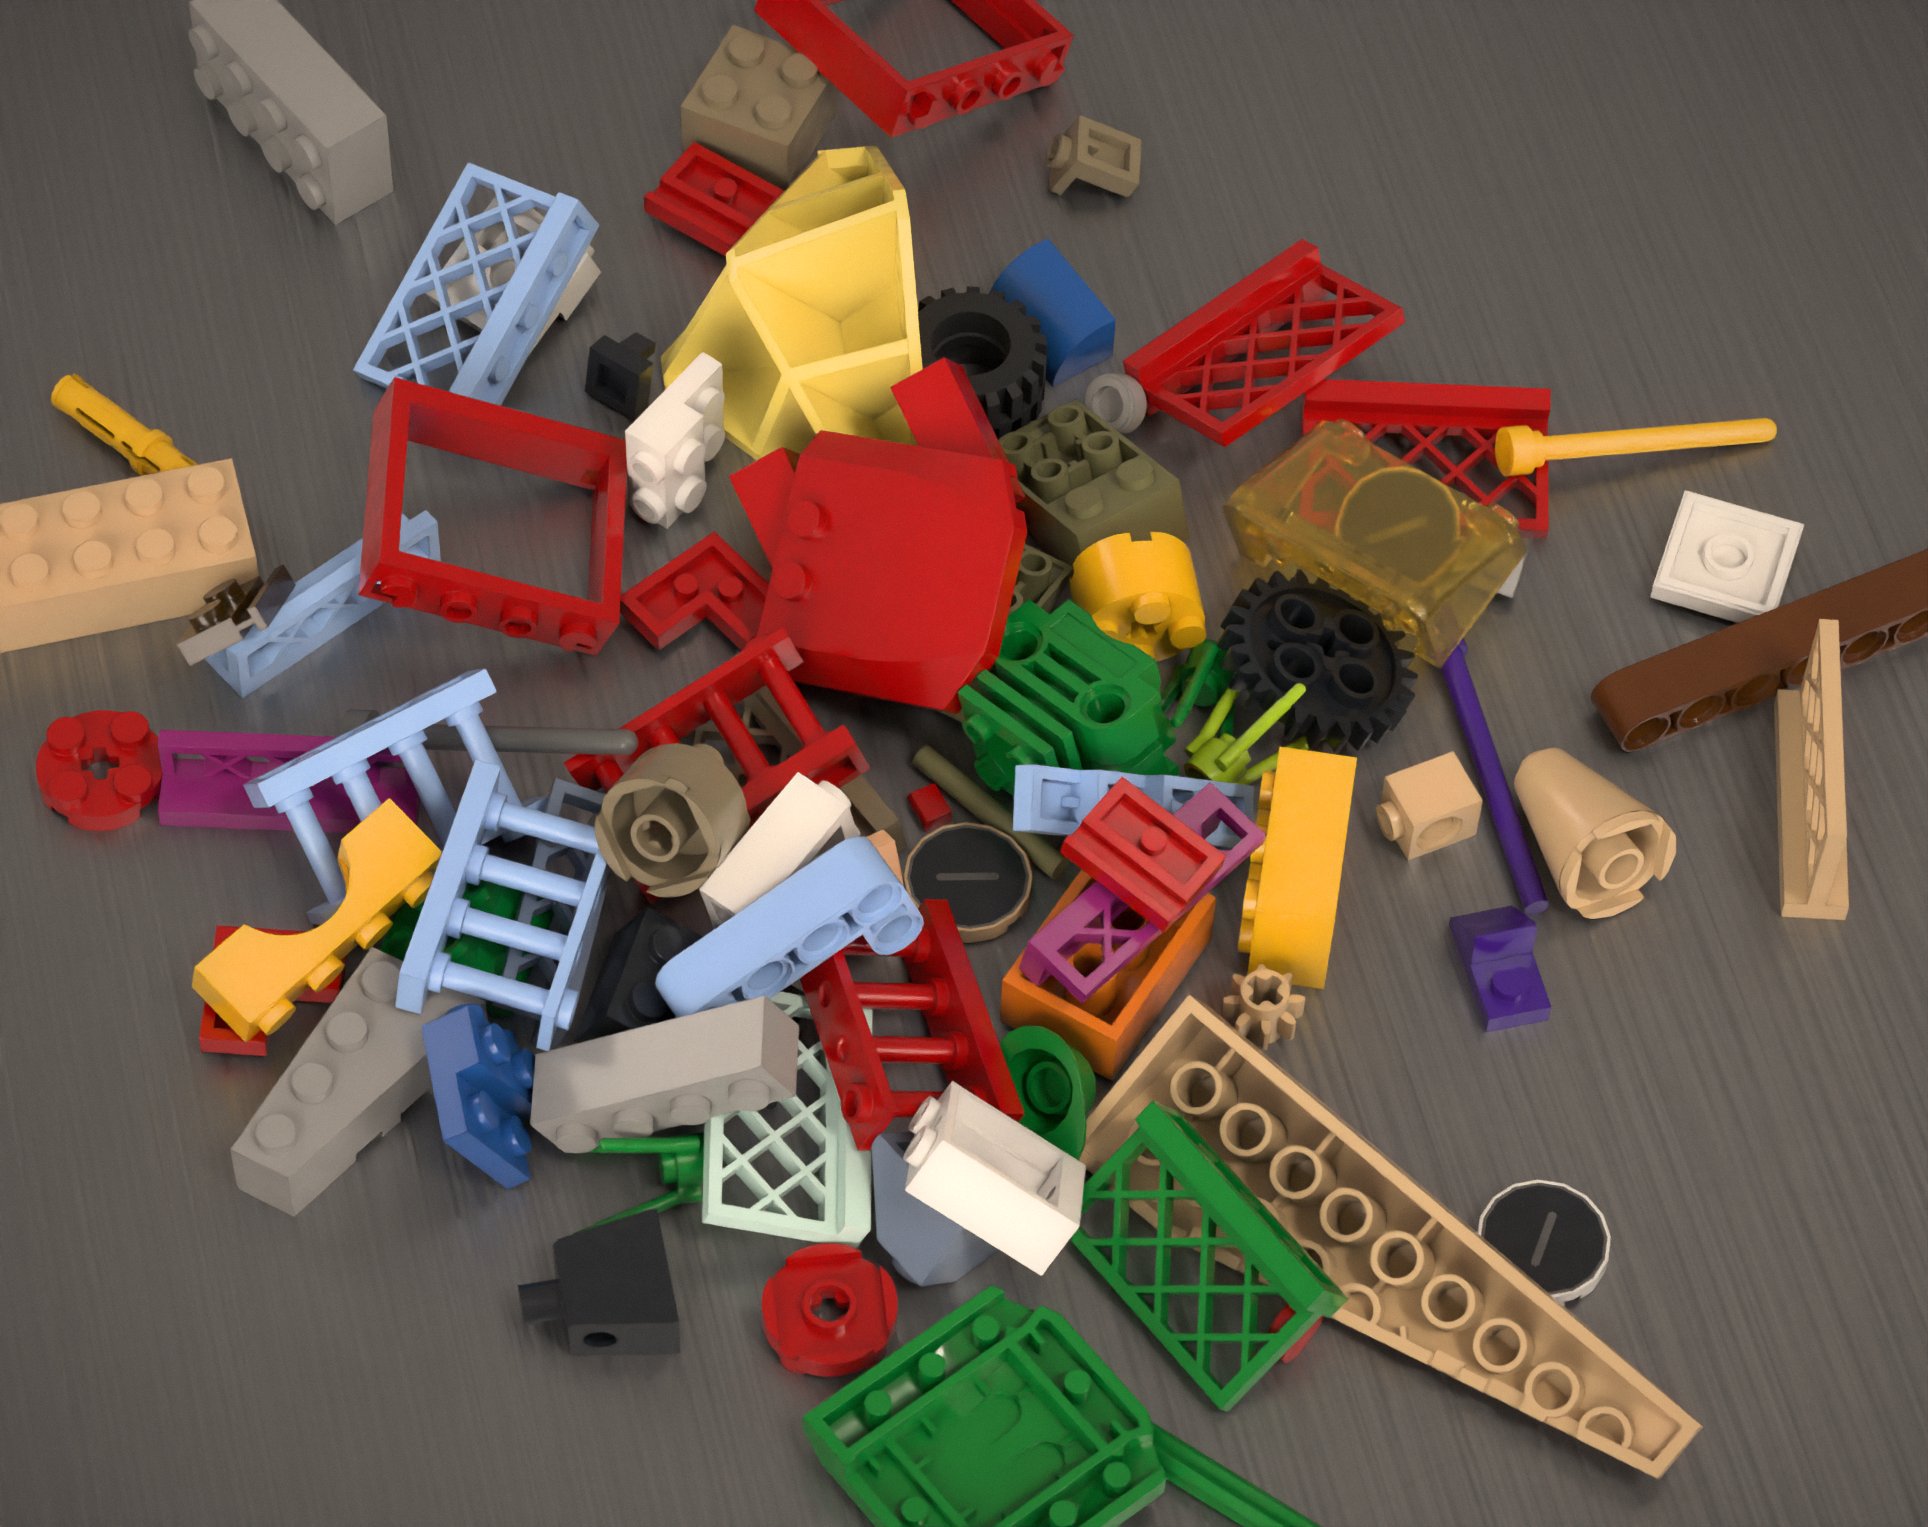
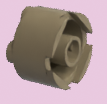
M674 743L659 745L643 753L609 789L603 798L600 813L596 816L594 831L597 845L603 858L618 876L626 882L633 877L639 882L650 886L646 891L647 893L658 897H678L695 891L713 874L748 830L750 817L747 812L743 791L734 775L724 765L723 757L719 751L707 744L690 746Z

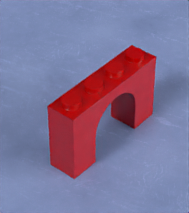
M944 357L890 387L918 446L1001 459L1009 462L962 365ZM780 447L729 475L731 483L772 569L800 453L784 447ZM1011 477L1015 503H1018L1025 499L1026 496L1017 478Z

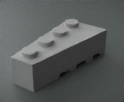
M371 947L230 1149L237 1189L295 1217L357 1161L356 1154L378 1134L384 1137L401 1122V1113L425 1092L431 1095L434 1092L421 1026L445 1016L448 1010L462 1004L481 1006L487 1020L486 1001L443 987L441 993L429 990L421 1015L396 1008L399 972L403 961Z

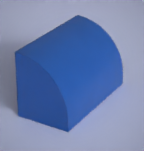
M1048 238L1030 247L1015 258L994 282L988 295L991 294L992 290L1005 293V301L1008 303L1017 299L1027 306L1026 316L1035 315L1040 322L1041 334L1046 336L1047 341L1045 378L1052 387L1113 356L1116 319Z

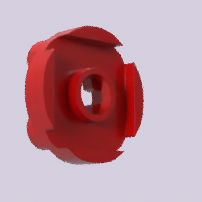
M96 710L73 717L58 718L47 728V739L40 747L36 759L38 786L46 806L52 812L54 808L58 813L67 816L68 824L88 831H108L122 828L141 818L140 810L147 806L154 796L155 801H158L163 774L158 751L159 738L149 728L148 720L142 714L135 711ZM107 761L118 766L109 769L107 778L95 779L93 771L87 770L94 763Z
M822 1243L799 1249L786 1258V1265L777 1271L773 1279L771 1275L764 1286L762 1294L763 1330L770 1346L779 1354L781 1364L793 1373L837 1377L855 1373L865 1367L875 1366L884 1359L887 1353V1346L895 1334L898 1298L891 1276L881 1265H879L878 1269L872 1262L863 1259L862 1251L849 1245ZM825 1298H834L837 1308H848L849 1310L847 1314L839 1316L837 1321L831 1322L823 1321L822 1318L816 1317L812 1313L813 1311L820 1310L821 1300Z

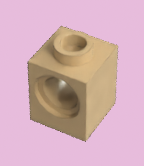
M1452 751L1385 776L1381 803L1376 807V815L1385 837L1389 841L1396 840L1407 860H1411L1475 836L1483 800L1456 754Z

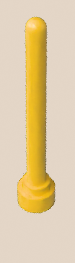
M1769 418L1543 436L1540 431H1532L1527 425L1501 427L1498 430L1495 441V455L1502 475H1528L1535 468L1542 467L1544 462L1548 460L1769 442L1776 436L1777 427Z

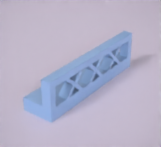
M426 510L411 520L402 513L399 551L441 562L437 521ZM363 538L295 582V588L268 628L259 631L256 624H254L244 640L205 658L242 699L386 603L358 595Z

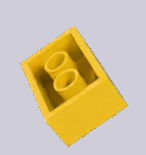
M1280 747L1276 772L1263 770L1256 825L1267 836L1264 843L1250 857L1237 952L1250 953L1247 975L1257 970L1259 964H1264L1266 969L1276 971L1281 975L1291 973L1293 975L1291 985L1324 990L1357 757Z

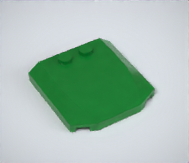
M990 1285L803 1415L802 1429L822 1465L875 1527H1117L1165 1492L1166 1477L1163 1466L1160 1468L1149 1412L1060 1313L1041 1305L1036 1310H1032L1004 1298L1005 1290Z

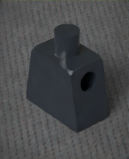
M657 1208L645 1210L558 1239L553 1243L556 1279L518 1285L523 1324L530 1325L563 1319L571 1354L576 1356L680 1353L679 1317Z

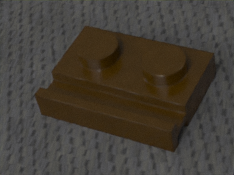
M284 564L274 569L265 584L260 576L242 585H239L234 578L221 583L203 596L206 602L205 605L188 617L191 625L177 643L189 666L244 640L254 624H256L259 631L269 627L296 586Z

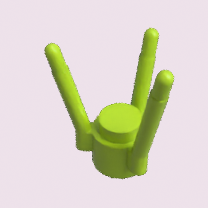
M1302 683L1295 684L1238 739L1229 734H1223L1219 739L1213 738L1240 692L1230 690L1228 687L1199 735L1184 748V752L1190 757L1183 765L1187 777L1249 785L1262 777L1263 770H1275L1277 768L1279 751L1246 770L1245 766L1251 761L1247 749L1306 692L1305 685ZM1306 736L1292 742L1286 748L1309 750Z

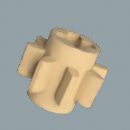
M1259 964L1258 969L1249 973L1245 978L1238 974L1232 976L1231 995L1223 998L1221 1017L1227 1020L1237 1019L1235 1029L1253 1044L1260 1045L1262 1050H1267L1269 1044L1277 1041L1281 1036L1290 1041L1294 1038L1296 1029L1295 1019L1303 1016L1305 996L1299 994L1290 995L1293 977L1291 973L1281 975L1276 971L1266 969L1264 964Z

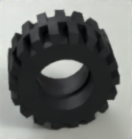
M967 286V292L956 293L954 288L941 290V298L937 300L929 295L919 301L918 310L923 369L944 357L957 364H977L991 369L992 371L979 375H967L998 440L1003 435L1026 426L1030 423V420H1037L1041 412L1045 393L1047 341L1046 336L1041 334V324L1036 316H1026L1027 306L1017 299L1011 303L1006 302L1005 293L992 290L991 294L988 295L980 293V287Z

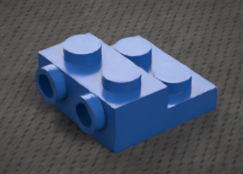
M476 1004L455 1006L448 1010L445 1016L421 1026L443 1141L505 1188L510 1189L531 1180L526 1153L531 1151V1140L522 1121L531 1118L535 1056L529 1049H522L517 1045L516 1036L512 1031L501 1029L496 1023L490 1024L485 1019L484 1010L481 1006Z

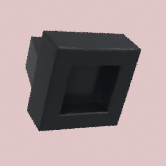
M637 332L620 343L603 335L589 349L584 392L634 420L648 407L654 364L648 358L655 352L656 343Z

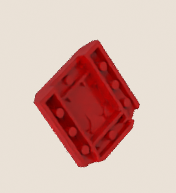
M820 430L799 455L757 633L758 637L764 634H772L781 627L784 628L804 661L788 672L794 683L958 714L962 707L960 701H958L957 692L966 684L969 686L978 672L981 673L984 669L989 671L999 656L1023 554L1027 526L1024 511L1016 508L1011 477L1018 478L1016 465L1001 459Z

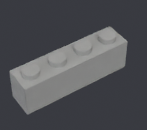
M764 995L536 1054L530 1125L565 1153H586L592 1151L595 1146H598V1142L602 1138L648 1137L655 1131L683 1124L699 1125L706 1123L711 1117L739 1110H760L769 1103L796 1097L799 1025Z

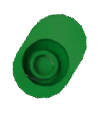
M1025 1025L1009 1032L999 1044L1025 1113L1018 1123L1079 1161L1085 1147L1086 1115L1091 1110L1096 1096V1078L1090 1063L1080 1051L1067 1045L1060 1035L1043 1026Z

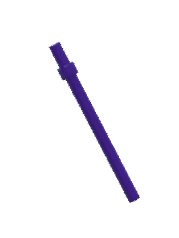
M1438 587L1426 588L1419 592L1417 599L1429 631L1425 637L1432 662L1435 665L1441 666L1524 912L1527 915L1542 913L1549 907V902L1464 659L1468 653V648L1463 633L1458 625L1452 624L1441 589Z

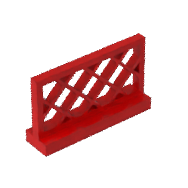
M1301 239L1122 362L1125 374L1136 379L1145 392L1147 402L1145 415L1147 417L1162 410L1214 442L1226 447L1404 324L1405 318L1402 307L1321 264L1318 247ZM1327 291L1337 296L1335 300L1319 301L1327 295ZM1374 316L1367 323L1345 325V317ZM1335 318L1334 326L1302 329L1303 321ZM1292 322V330L1274 332L1284 324ZM1333 345L1322 354L1300 356L1301 348ZM1290 349V357L1258 360V352ZM1247 353V361L1229 363L1240 354ZM1288 376L1277 385L1255 387L1256 379ZM1245 380L1244 388L1212 391L1213 383ZM1202 384L1201 392L1184 394L1195 385ZM1242 407L1240 411L1224 422L1210 415V410Z
M1336 379L1321 380L1303 393L1301 402V528L1337 529L1341 511L1315 510V492L1329 480L1333 479L1350 495L1358 485L1342 469L1363 452L1383 472L1405 471L1425 455L1446 475L1437 483L1438 486L1446 491L1455 483L1477 504L1464 516H1459L1462 535H1467L1470 523L1476 515L1535 534L1534 538H1547L1549 531L1548 461H1545L1542 467L1534 469V484L1526 478L1528 475L1506 476L1507 479L1489 495L1483 493L1465 474L1484 458L1489 460L1499 470L1495 455V441L1497 432L1501 427L1527 425L1532 431L1538 430L1543 436H1548L1551 388ZM1316 430L1341 431L1354 445L1333 462L1315 445ZM1385 433H1401L1415 448L1394 464L1373 443ZM1422 434L1430 435L1427 438H1425ZM1447 435L1463 436L1477 450L1456 467L1435 445ZM1315 463L1323 469L1316 477ZM1516 486L1534 503V519L1510 518L1495 503ZM1486 513L1490 517H1483L1481 515Z

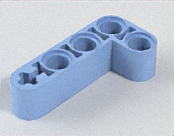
M856 836L838 843L676 955L659 971L655 984L676 1018L764 995L770 999L861 935H863L877 954L889 955L911 944L922 931L924 921L906 889L873 843L866 837Z

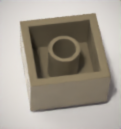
M732 25L680 106L682 152L684 153L693 142H696L785 191L798 177L839 111V89L818 71V67L805 55L799 53L792 46Z

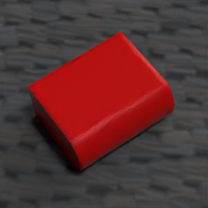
M935 783L913 791L908 795L907 802L926 832L952 822V811Z

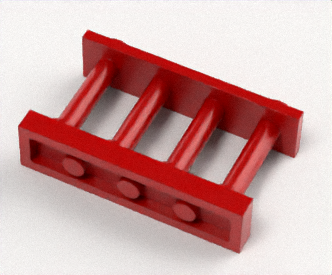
M783 627L772 634L760 635L750 640L738 655L618 728L631 730L636 734L638 747L632 754H576L563 762L579 786L594 791L603 788L607 794L609 789L643 753L659 745L681 744L679 739L712 720L748 778L746 785L741 787L750 817L748 830L797 772L817 785L824 780L839 789L871 769L844 724L832 732L823 729L788 672L804 661ZM765 686L769 689L803 744L801 751L777 766H770L734 708V705ZM633 878L651 905L663 898L647 893L646 891L650 886Z
M924 899L918 908L924 921L922 931L906 948L893 954L879 955L873 951L866 939L861 935L799 978L841 1100L842 1115L845 1121L849 1123L857 1150L870 1151L872 1142L879 1134L884 1132L894 1117L913 1118L927 1097L931 1096L938 1100L944 1092L891 1090L882 1063L939 1064L944 1070L948 1084L952 1081L1016 1122H1019L1025 1114L947 900ZM844 955L901 957L907 965L913 983L853 982ZM863 1009L920 1010L922 1015L925 1016L932 1037L872 1036Z

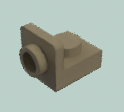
M1079 115L1064 134L1058 133L1054 136L1047 149L1045 164L1050 168L1049 191L1061 195L1072 181L1078 178L1128 198L1139 186L1142 139Z

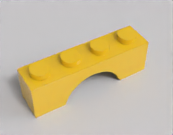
M389 798L341 839L337 862L344 879L346 897L340 908L328 921L313 930L296 935L268 934L243 924L194 967L192 988L245 1043L260 1030L267 1036L271 1035L293 1015L296 1007L292 1002L309 987L316 993L320 992L341 973L345 967L341 959L358 944L364 950L376 944L393 925L389 917L406 902L412 908H415L426 900L442 851Z

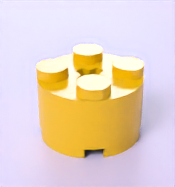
M1129 532L1113 535L1092 544L1075 559L1072 565L1074 575L1072 579L1069 577L1072 601L1091 614L1099 629L1115 640L1135 645L1155 659L1156 662L1170 658L1186 648H1192L1204 642L1207 637L1205 615L1191 553L1184 542L1162 532H1150L1152 541L1132 542Z

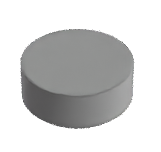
M1114 373L1098 376L1090 383L1084 397V405L1121 434L1134 431L1142 423L1146 413L1147 402L1145 392L1139 382L1128 374Z

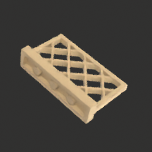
M1819 619L1800 691L1778 689L1774 702L1781 917L1845 920L1849 909L1839 620Z

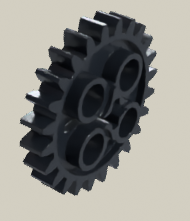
M1297 569L1290 581L1280 571H1274L1267 583L1258 577L1254 580L1248 591L1242 589L1221 622L1220 627L1224 632L1219 638L1217 646L1227 652L1219 665L1222 669L1236 672L1228 687L1230 690H1247L1250 694L1243 705L1245 710L1261 707L1264 711H1267L1295 684H1304L1306 692L1278 721L1285 725L1284 738L1290 741L1299 731L1305 734L1309 749L1314 750L1322 738H1326L1334 753H1339L1347 740L1357 751L1362 750L1369 739L1377 744L1380 743L1388 730L1394 731L1415 697V693L1410 689L1418 679V674L1407 669L1415 655L1413 652L1397 649L1406 634L1404 631H1388L1385 625L1391 617L1389 612L1373 614L1368 610L1372 602V596L1369 594L1357 601L1351 598V587L1347 581L1338 590L1330 588L1326 573L1321 572L1315 583L1312 584L1309 583L1302 569Z

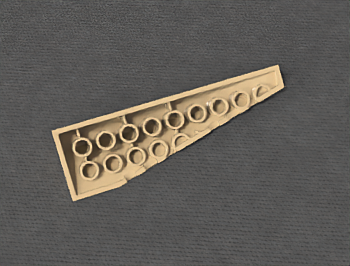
M1191 995L1187 996L1086 1120L1085 1147L1079 1161L1086 1165V1169L1094 1175L1140 1127L1134 1119L1152 1100L1178 1110L1349 1298L1331 1317L1657 1479L1662 1477L1703 1427L1659 1387L1212 1008ZM1148 1148L1131 1164L1130 1191L1159 1190L1160 1161ZM1174 1178V1190H1185ZM1115 1182L1109 1187L1111 1191H1115ZM1159 1200L1129 1201V1206L1157 1230ZM1173 1200L1171 1238L1201 1237L1202 1208L1195 1200ZM1216 1224V1237H1227ZM1191 1247L1201 1253V1247ZM1215 1247L1216 1261L1245 1274V1255L1237 1247ZM1259 1272V1282L1271 1285Z

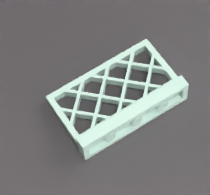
M779 992L770 998L790 1018L796 1016L813 1020L805 996ZM863 1009L872 1034L873 1009ZM799 1040L797 1071L802 1068L820 1088V1099L809 1107H806L797 1096L780 1100L779 1102L793 1118L776 1131L771 1128L756 1110H739L711 1117L705 1123L702 1223L817 1243L844 1244L857 1249L871 1230V1149L870 1151L857 1150L849 1123L845 1121L842 1115L841 1100L821 1041L807 1049ZM821 1054V1058H820V1062H819V1061L816 1059V1057ZM819 1112H820V1121L814 1116V1115H816V1114L819 1113ZM736 1115L742 1119L761 1141L743 1155L723 1134V1125ZM799 1126L819 1146V1157L807 1166L782 1140ZM767 1150L792 1175L790 1179L775 1190L768 1185L750 1164V1162ZM723 1160L728 1164L724 1169H722ZM818 1170L819 1180L814 1176V1173H816ZM735 1173L760 1200L749 1209L722 1204V1183ZM800 1184L818 1204V1220L797 1217L781 1198Z

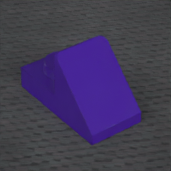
M1513 905L1450 917L1449 925L1486 1033L1549 1020L1551 1004L1533 955V947L1538 929L1535 921Z

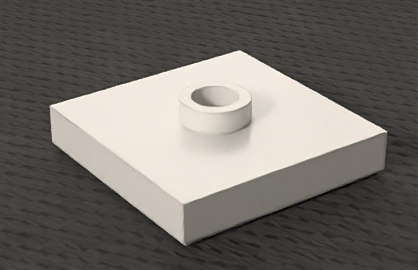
M1685 490L1650 598L1737 623L1778 608L1800 542L1804 524Z

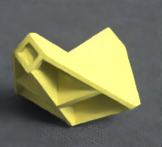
M877 146L817 151V157L726 253L727 264L687 328L661 356L664 391L702 352L722 363L723 393L725 395L723 403L725 438L755 460H759L780 447L801 454L820 430L918 446L890 388L923 369L911 225L905 188Z

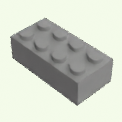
M192 0L189 2L192 29L188 31V35L196 51L198 67L194 69V77L199 88L208 99L214 100L217 98L228 110L232 123L243 136L251 135L262 146L267 161L278 173L285 171L296 183L300 196L311 209L319 208L334 225H337L394 192L386 114L278 0Z

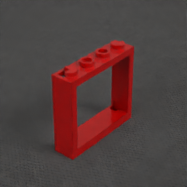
M757 0L754 12L795 50L805 55L818 67V71L890 138L915 129H923L930 124L959 114H967L974 109L1000 100H1008L1015 95L1041 86H1049L1062 75L1065 69L1063 64L1074 37L1067 28L1035 0H951L1004 49L907 81L827 7L845 0Z
M394 377L373 411L358 595L391 603L392 607H406L441 616L453 623H469L500 631L508 637L527 638L558 646L570 653L574 650L597 656L619 625L627 480L626 440ZM407 441L593 490L587 600L399 551Z

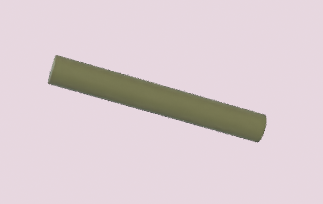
M926 745L918 751L913 759V765L983 823L1011 836L1027 854L1028 859L1052 879L1058 878L1065 871L1069 864V859L1061 854L1060 851L1037 833L1013 831V813L931 746Z

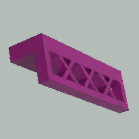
M160 730L158 751L163 773L158 804L160 826L294 831L286 813L278 814L274 805L269 808H254L243 784L336 737ZM387 747L366 758L371 767L366 771V774L381 804L390 798L418 826L420 797L405 766L381 767L375 764V762L403 763L399 754L392 756ZM177 753L199 754L206 759L177 758ZM246 757H265L270 762L251 761ZM332 776L309 787L314 797L308 801L324 832L349 833L361 823L343 784H335Z
M1211 782L1176 811L1173 816L1204 840L1218 828L1220 821L1225 823L1242 840L1230 851L1219 850L1227 856L1221 870L1189 906L1178 914L1171 925L1264 843L1267 836ZM1096 881L1028 941L1019 969L1037 987L1052 974L1083 1004L1163 932L1148 920L1147 924L1139 931L1111 929V921L1129 905ZM1086 943H1100L1101 965L1085 978L1067 960ZM1111 944L1122 945L1117 951H1115L1112 954Z

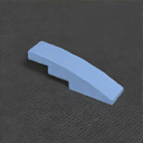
M1034 764L1016 765L1013 831L1059 836L1072 835L1081 825L1082 820L1121 777H1124L1172 815L1211 782L1253 822L1254 786L1171 775H1139L1107 770H1074ZM1220 821L1218 828L1205 840L1215 848L1232 849L1242 839L1225 823Z

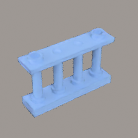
M486 669L469 670L243 784L254 808H269L274 805L278 814L286 813L328 901L306 912L311 924L322 925L328 921L340 908L346 893L344 879L337 858L308 801L314 797L309 787L332 776L335 784H343L362 822L382 805L366 774V771L371 768L366 758L388 747L392 756L399 754L441 840V843L436 846L443 852L456 812L422 742L427 740L423 729L442 719H445L448 727L455 725L473 764L475 760H480L501 766L497 792L508 795L507 802L544 812L547 796L529 797L520 802L478 715L483 711L479 701L497 692ZM499 827L497 833L486 830L481 845L500 835L504 843L526 834Z
M475 760L399 972L395 1007L421 1015L429 990L441 993L444 987L541 1015L536 1048L549 1051L557 1027L569 1030L575 1014L580 992L572 990L570 987L610 867L599 850L593 826L507 802L508 795L497 792L501 766ZM499 827L596 855L587 882H583L489 855V847L481 845L486 830L497 833ZM484 880L578 907L569 935H563L469 908L470 901L462 899L466 885L470 883L478 886L480 881ZM464 933L558 960L559 964L550 990L451 962V955L443 953L448 936L460 939L461 934Z

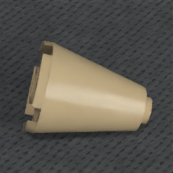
M1560 748L1535 751L1522 761L1515 776L1514 789L1563 901L1571 909H1577L1583 917L1589 919L1611 917L1635 906L1645 897L1639 889L1653 875L1661 882L1669 872L1676 854V835L1661 815Z

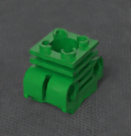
M1029 599L1007 618L999 656L992 665L994 675L984 669L976 676L981 695L967 684L957 692L965 717L962 727L968 738L972 741L977 757L974 767L980 778L995 791L1003 788L1014 796L1016 765L1034 764L1074 770H1107L1139 775L1177 776L1180 774L1178 764L1164 755V752L1176 742L1171 721L1164 715L1161 709V678L1156 660L1135 645L1123 643L1106 635L1095 624L1091 614L1069 599L1051 614Z

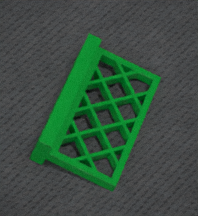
M1152 1100L1134 1119L1140 1127L1084 1184L1081 1216L1096 1201H1114L1113 1238H1091L1080 1225L1070 1240L1220 1410L1228 1412L1321 1316L1331 1318L1349 1298L1178 1110ZM1148 1148L1160 1161L1159 1190L1130 1191L1131 1164ZM1174 1178L1185 1190H1174ZM1115 1182V1191H1106ZM1159 1200L1157 1238H1128L1129 1201ZM1173 1200H1195L1202 1208L1201 1237L1171 1238ZM1216 1224L1227 1237H1216ZM1201 1247L1199 1285H1170L1171 1248ZM1215 1247H1237L1245 1255L1244 1285H1214ZM1101 1248H1112V1260ZM1127 1248H1156L1154 1286H1134L1126 1277ZM1259 1272L1271 1285H1259ZM1143 1295H1155L1154 1308ZM1169 1295H1199L1197 1333H1176L1168 1325ZM1213 1295H1244L1242 1333H1212ZM1258 1295H1281L1296 1314L1277 1333H1257ZM1185 1343H1197V1356ZM1212 1343H1242L1241 1370L1223 1387L1210 1372ZM1256 1343H1266L1256 1354Z

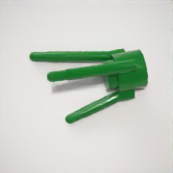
M1205 639L1204 642L1192 647L1185 665L1176 666L1169 684L1162 692L1160 705L1164 714L1180 691L1183 693L1171 718V725L1173 727L1179 728L1183 725L1193 704L1200 706L1215 704L1225 693L1233 679L1235 672L1220 668L1219 663L1227 651L1217 646L1218 641ZM1239 694L1219 727L1218 739L1223 734L1233 735L1235 705Z
M704 1132L670 1136V1138L623 1137L602 1138L599 1140L598 1146H595L592 1151L586 1153L657 1154L662 1184L674 1183L676 1190L601 1220L575 1233L645 1210L657 1208L658 1213L679 1204L701 1202Z

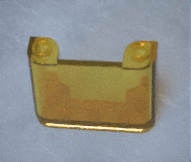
M1338 419L1335 423L1325 420L1318 423L1237 487L1223 506V513L1240 555L1263 568L1266 567L1271 559L1282 568L1291 561L1380 612L1384 626L1395 632L1398 626H1400L1406 632L1415 634L1419 641L1413 648L1414 654L1439 669L1526 554L1522 538L1516 530L1519 522L1505 508L1495 503H1489L1487 506L1478 503L1368 442L1366 436L1356 426L1343 419Z

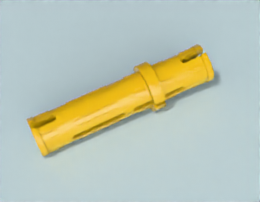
M73 373L72 376L69 374L64 376L54 387L51 395L52 405L72 417L88 431L121 453L129 460L130 468L140 476L199 465L175 448L172 438L162 430L147 428L120 406L95 390L76 373Z

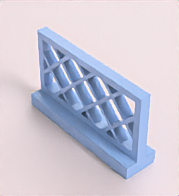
M468 162L353 371L360 378L384 388H388L394 377L408 381L416 377L419 384L430 386L427 372L455 361L458 375L448 392L501 406L600 225L576 198L560 192L555 197ZM480 184L495 190L499 206L470 218L467 205L478 185ZM507 195L515 199L509 202ZM535 207L548 211L538 230L522 237L518 236L513 216ZM503 221L509 242L480 254L474 233ZM464 237L470 258L441 270L438 257L444 246ZM514 257L516 270L510 281L490 290L484 268ZM474 273L480 294L451 306L446 284ZM435 289L441 310L412 322L409 309L415 298ZM485 309L488 321L480 335L461 342L456 320ZM445 325L451 347L422 358L417 336ZM405 341L407 342L412 363L390 372L377 368L388 348Z

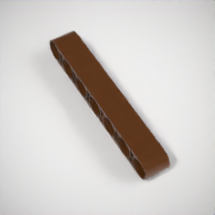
M1928 549L1617 670L1597 684L1591 693V701L1620 747L1626 752H1635L1776 696L1778 689L1793 690L1801 687L1819 619L1839 620L1841 670L1927 637Z

